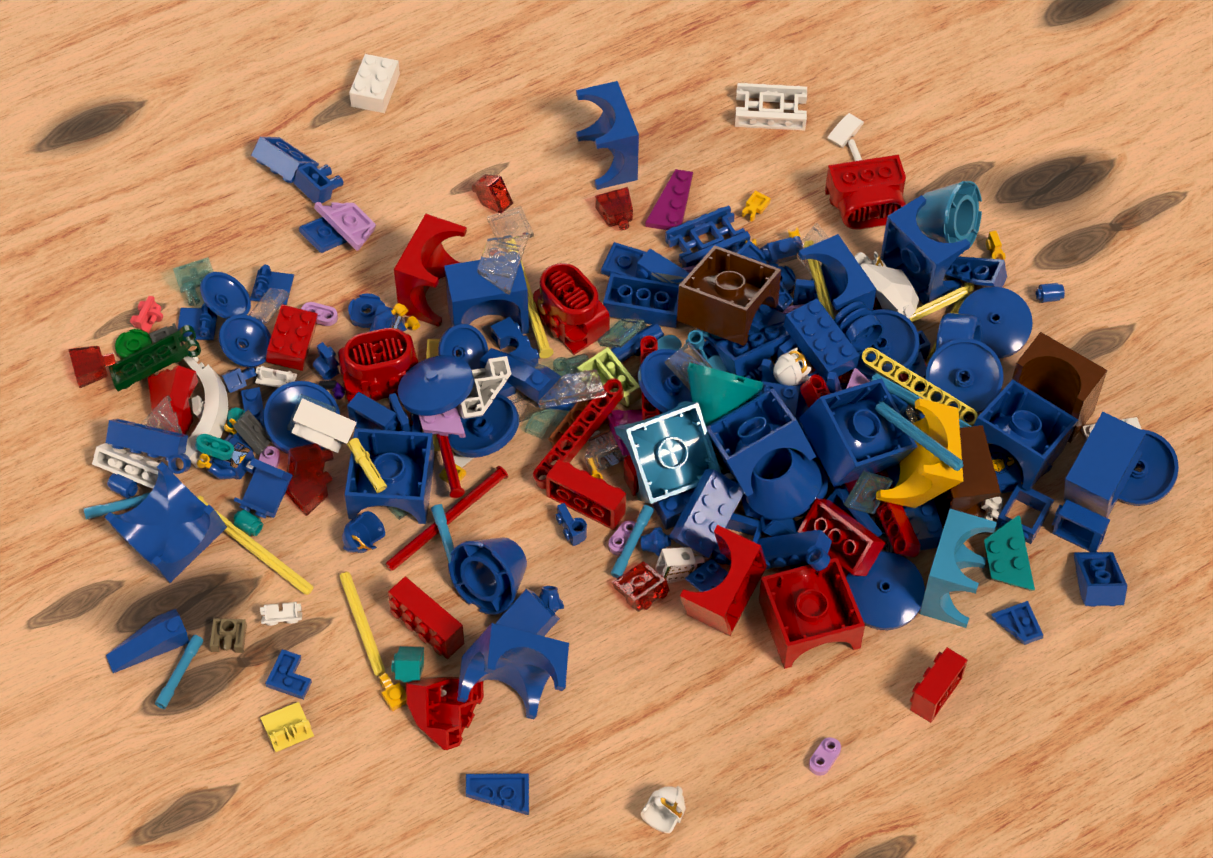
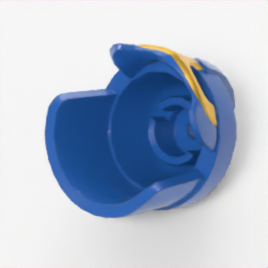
M365 511L349 521L342 533L343 549L349 553H365L376 549L377 547L373 546V543L383 538L386 534L381 520L374 513Z

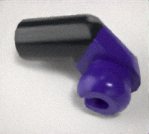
M337 381L319 382V386L334 392L333 396L335 399L340 400L345 395L344 387Z

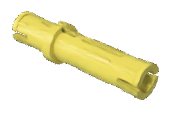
M358 438L350 440L347 445L354 454L356 463H359L376 493L384 491L387 485L372 463L369 452L365 451Z

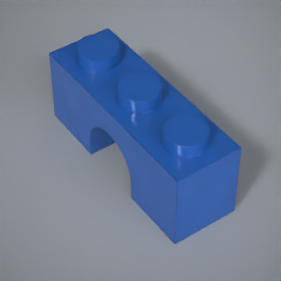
M511 317L491 326V337L500 350L509 346L515 347L516 349L509 354L539 364L538 359H540L538 351L531 347L528 337L526 335L523 336L519 324L513 322Z

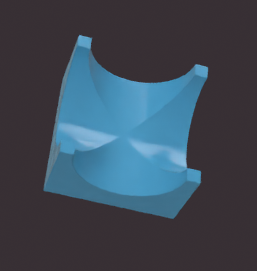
M684 401L678 403L676 408L655 417L614 427L616 435L626 445L635 466L639 483V491L636 495L639 501L652 504L697 486L705 469H714L721 473L699 404L696 402Z
M949 510L929 574L920 611L921 615L964 628L967 627L969 617L964 616L955 608L949 592L966 591L976 594L979 583L965 576L961 569L967 567L984 568L987 558L972 552L963 543L978 533H994L997 522L957 510Z

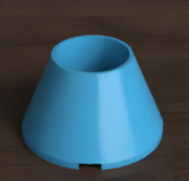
M962 181L926 192L923 195L926 199V204L919 210L916 216L919 229L933 240L942 243H955L966 238L971 243V247L978 234L982 211H979V201L981 202L982 199L978 186L972 181Z

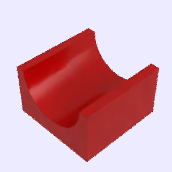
M717 525L714 534L720 552L731 560L728 575L722 583L708 591L691 592L683 589L680 598L688 616L731 636L767 565L761 545Z
M838 557L830 559L828 566L821 571H815L810 565L761 577L759 603L784 669L792 667L794 661L806 651L822 644L847 642L851 644L853 650L861 648L865 624Z

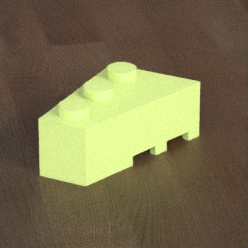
M609 347L577 367L579 376L590 385L597 379L603 387L608 380L618 379L624 391V396L619 403L626 407L642 398L640 386ZM614 388L610 392H616L618 389Z

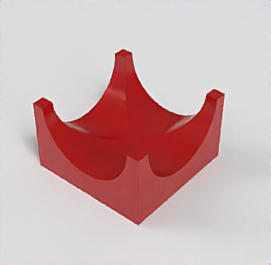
M425 213L394 268L397 302L408 309V312L405 314L406 316H414L417 320L440 327L442 317L435 314L429 307L425 297L429 287L436 288L439 279L445 277V265L459 263L445 251L442 242L454 236L464 237L467 227Z

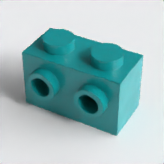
M400 646L398 653L394 654V660H392L391 671L395 673V680H400L401 682L420 680L424 668V647Z

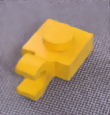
M997 231L989 232L986 248L992 254L991 259L1000 258L1005 260L1006 255L1001 249L1002 243Z
M387 673L379 676V682L385 689L382 692V697L392 712L407 703V695L400 683L398 682L393 685Z

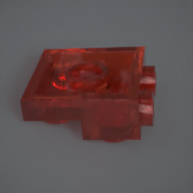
M644 561L612 582L613 587L626 598V602L637 612L642 609H649L654 601L664 599L670 591L667 579Z

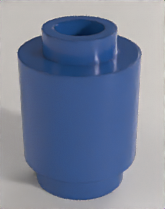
M1058 283L1040 284L1038 289H1036V298L1041 303L1060 301L1065 296L1064 286Z
M113 473L107 483L111 491L127 499L131 496L133 497L138 491L137 482L120 474Z

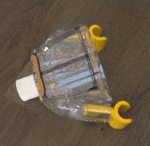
M610 429L602 433L596 430L591 438L588 439L589 446L586 448L585 461L589 472H592V476L595 478L603 479L602 474L597 472L598 469L602 471L624 461V458L628 456L622 455Z

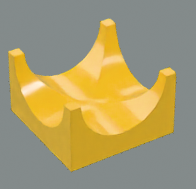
M921 398L915 401V409L920 410L925 417L912 424L962 460L958 408ZM915 441L918 447L899 463L900 477L898 483L893 489L877 491L876 500L917 508L962 483L963 469L955 471Z

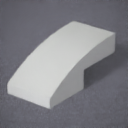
M848 113L830 133L828 140L844 148L851 136L854 137L864 121Z

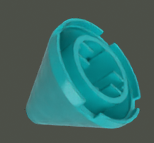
M689 362L687 367L692 402L699 404L706 427L755 399L762 391L764 384L757 380Z

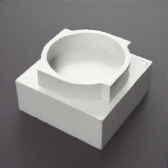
M302 398L292 420L295 426L291 433L338 453L342 443L345 445L348 443L357 422Z

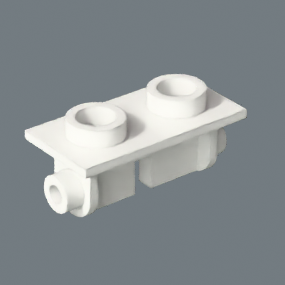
M261 366L256 369L258 376L255 383L279 388L284 384L294 382L297 374L291 371L286 372Z
M282 603V611H279L278 604L260 607L261 615H265L262 616L261 624L266 623V625L272 626L278 624V622L285 621L289 624L297 623L298 620H302V612H299L301 611V603Z

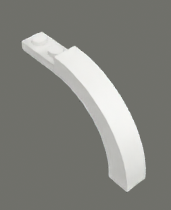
M186 356L183 359L196 371L205 391L203 414L196 429L187 439L186 451L184 453L190 458L191 463L198 468L197 461L201 460L204 462V460L200 458V455L203 453L199 452L195 447L196 439L201 434H209L217 438L221 437L228 415V397L221 378L209 364L207 366L202 362L198 364L197 362L200 360L198 357Z

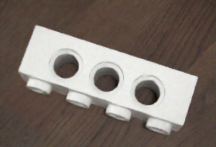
M108 443L96 446L92 465L115 474H120L152 489L157 482V466L160 464L129 450L112 448V444Z

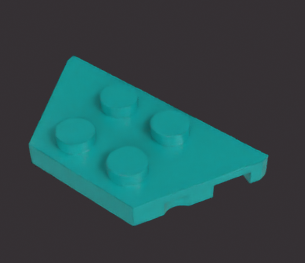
M1018 515L984 540L991 580L1034 591L1035 587L1021 518Z

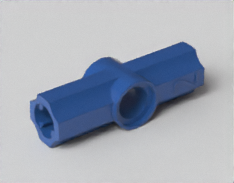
M653 323L640 332H631L622 343L610 350L620 362H623L633 355H641V340L643 337L653 336L658 340L664 336V333L658 324Z

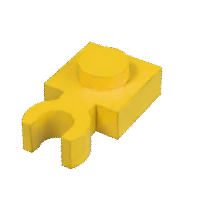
M755 190L747 200L746 207L742 210V217L744 218L746 214H751L750 221H754L756 212L762 214L770 204L771 198Z

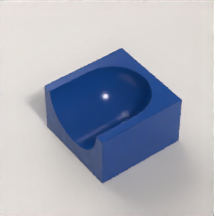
M519 254L445 265L448 311L452 326L458 324L469 325L475 319L486 315H500L507 318L511 317L513 322H517L522 334L529 333L528 290Z
M882 378L822 396L799 417L834 487L893 468L918 447L914 439L876 412V405L884 402L900 414Z
M1012 379L977 417L974 426L983 425L987 443L1005 448L1018 460L1024 475L1022 487L1029 491L1063 452L1078 419Z
M773 388L706 427L724 463L747 497L754 493L751 486L753 469L757 462L767 453L779 448H793L806 455L809 461L816 457L798 421Z
M1102 411L1065 478L1064 500L1074 502L1108 518L1143 452L1139 451L1138 448L1146 432Z
M355 428L353 439L358 438L365 451L369 452L370 459L386 483L387 488L380 493H376L359 463H356L355 456L351 451L345 488L348 519H355L361 510L368 507L391 506L409 512L417 519L418 524H426L435 461L433 434Z

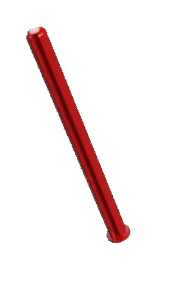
M436 434L451 489L449 495L451 498H459L465 494V490L460 485L448 436Z
M497 466V470L449 509L445 513L447 525L502 479H507L508 474L505 469ZM436 523L431 524L385 564L390 571L395 570L437 535L439 530Z

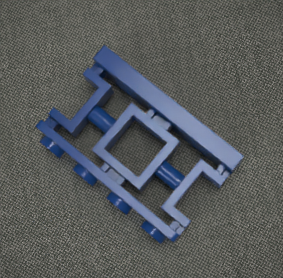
M728 205L718 208L709 214H704L692 221L689 220L677 227L670 228L665 232V242L670 248L679 245L683 253L679 254L680 264L682 263V268L697 265L714 245L737 253L746 244L745 241L750 240L751 236L748 231L745 232L744 228L737 231L734 230L730 223L734 222L735 215L733 212L731 213V207ZM721 223L723 227L717 229L715 225ZM711 232L715 240L703 244L698 236ZM728 233L731 238L724 240L722 235ZM689 236L691 241L685 242L683 238ZM696 246L698 251L692 253L690 249Z

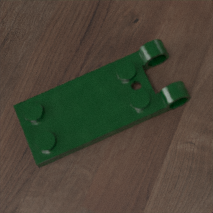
M185 325L179 331L109 366L116 390L119 392L122 389H127L132 384L173 363L181 361L186 356L197 357L200 355L201 347L199 342L195 340L196 333L194 328L190 325ZM186 332H192L190 336H183ZM192 346H197V349L194 351L188 350Z

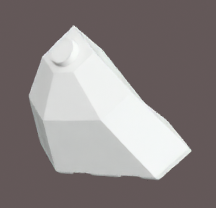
M865 263L860 265L876 287V297L882 309L899 312L908 319L916 312L919 298L902 270Z
M507 356L488 359L485 368L472 370L474 385L469 396L457 406L460 417L466 419L483 416L511 375Z

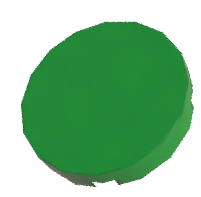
M141 329L129 330L130 332H123L116 339L115 349L117 356L122 360L153 344L150 335Z

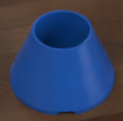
M793 448L775 449L764 455L755 465L751 475V486L754 493L748 497L745 495V498L751 509L766 519L787 520L797 517L810 508L809 505L815 498H818L822 488L821 472L813 459L809 461L802 452ZM789 469L779 478L767 479L777 470Z
M505 537L466 541L456 546L450 554L452 557L448 567L452 583L459 595L469 605L472 603L480 608L479 611L482 613L495 615L506 611L515 599L527 568L526 556L521 547L513 540Z

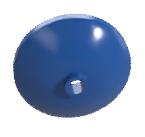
M211 272L201 281L200 292L202 298L213 313L225 319L234 315H247L251 308L249 294L237 279L223 272Z
M239 314L231 316L222 324L219 331V343L224 354L232 362L243 367H257L266 361L271 334L261 321L249 315Z
M468 324L454 325L446 330L440 339L438 356L449 355L459 357L468 363L471 370L480 369L481 363L479 360L488 352V345L483 334Z

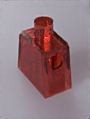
M485 174L472 185V191L477 194L480 203L495 212L502 214L513 204L502 176Z
M628 187L595 196V208L609 227L618 225L620 230L629 228V222L633 220V207Z
M100 346L68 349L79 388L106 378L108 374L105 366L116 363L114 353L102 355Z
M316 443L289 449L287 472L293 475L291 478L293 483L298 485L322 474L325 462L334 459L333 453L328 449L322 451Z
M307 469L291 478L285 493L307 516L327 498L326 484L332 481V477L327 471L317 476L312 469Z

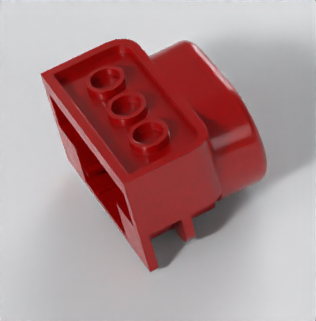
M899 154L828 165L825 195L830 194V204L839 209L842 221L846 227L861 230L886 226L887 216L906 205L903 198L906 175Z
M557 263L543 271L540 277V288L533 293V301L536 304L542 324L544 326L547 325L555 338H559L573 355L610 333L609 312L598 299L596 287L577 267L568 263Z
M384 328L357 334L349 339L345 347L339 349L337 353L348 404L358 392L374 401L388 398L393 393H396L398 397V386L402 377L410 368L418 363L412 337L396 328Z

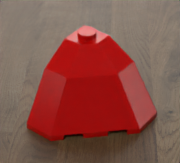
M178 365L172 370L166 369L160 371L158 375L152 374L148 377L153 416L164 430L185 435L189 430L193 417L188 399L198 383L196 371Z
M437 677L406 683L407 705L417 726L443 750L460 746L463 740L461 735L465 728H469L475 716L473 711L476 705L481 704L484 698L483 681L472 687L468 700L465 703L457 701L460 677Z

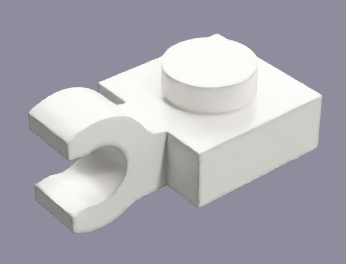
M994 497L982 501L981 508L986 510L984 519L993 521V518H998L1003 507L1004 499L1002 497Z

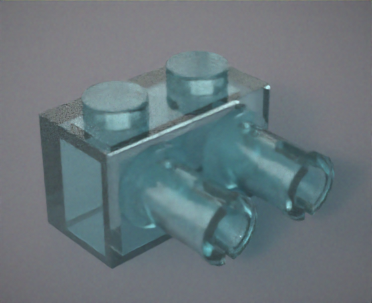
M209 257L173 268L181 293L185 292L189 306H194L192 298H194L196 305L200 303L196 288L200 287L201 281L207 274L213 272Z

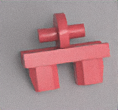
M148 296L146 301H140L138 304L139 315L132 316L130 320L135 328H140L149 333L155 321L160 322L163 319V314L160 312L161 306L155 302L154 296Z

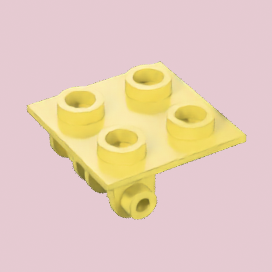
M299 702L261 717L275 752L314 737L309 720L306 719Z

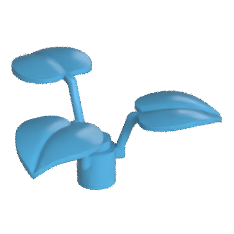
M693 330L688 334V339L685 340L686 343L683 347L680 339L673 335H666L657 340L658 350L671 349L684 352L690 344L693 349H699L704 361L700 362L699 365L727 372L719 356L715 355L707 359L703 350L705 344L703 337H709L710 335L714 339H721L722 337L703 330L701 332Z

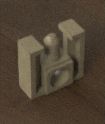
M213 618L210 640L211 652L220 651L221 638V640H224L223 648L226 651L231 648L232 640H236L234 644L235 653H244L247 629L246 619Z

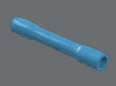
M151 492L104 505L99 504L84 508L86 520L103 516L109 512L112 513L137 507Z
M438 504L431 507L435 523L438 526L448 562L450 563L452 557L450 554L454 549L443 506Z
M643 505L636 524L610 574L613 577L621 579L631 554L654 512L652 507Z
M192 636L169 681L155 701L157 707L166 709L177 685L204 641L200 636Z

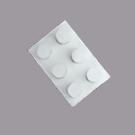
M365 54L349 92L351 107L385 113L400 75L399 61Z

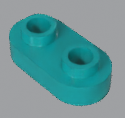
M201 434L196 439L195 447L199 452L220 460H229L233 456L234 446L228 441L209 434Z

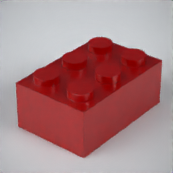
M281 304L268 345L266 362L303 371L317 326L318 313Z
M946 647L943 653L939 652L933 661L935 663L933 667L926 669L923 674V681L921 683L917 682L912 690L910 711L931 723L962 680L968 659Z

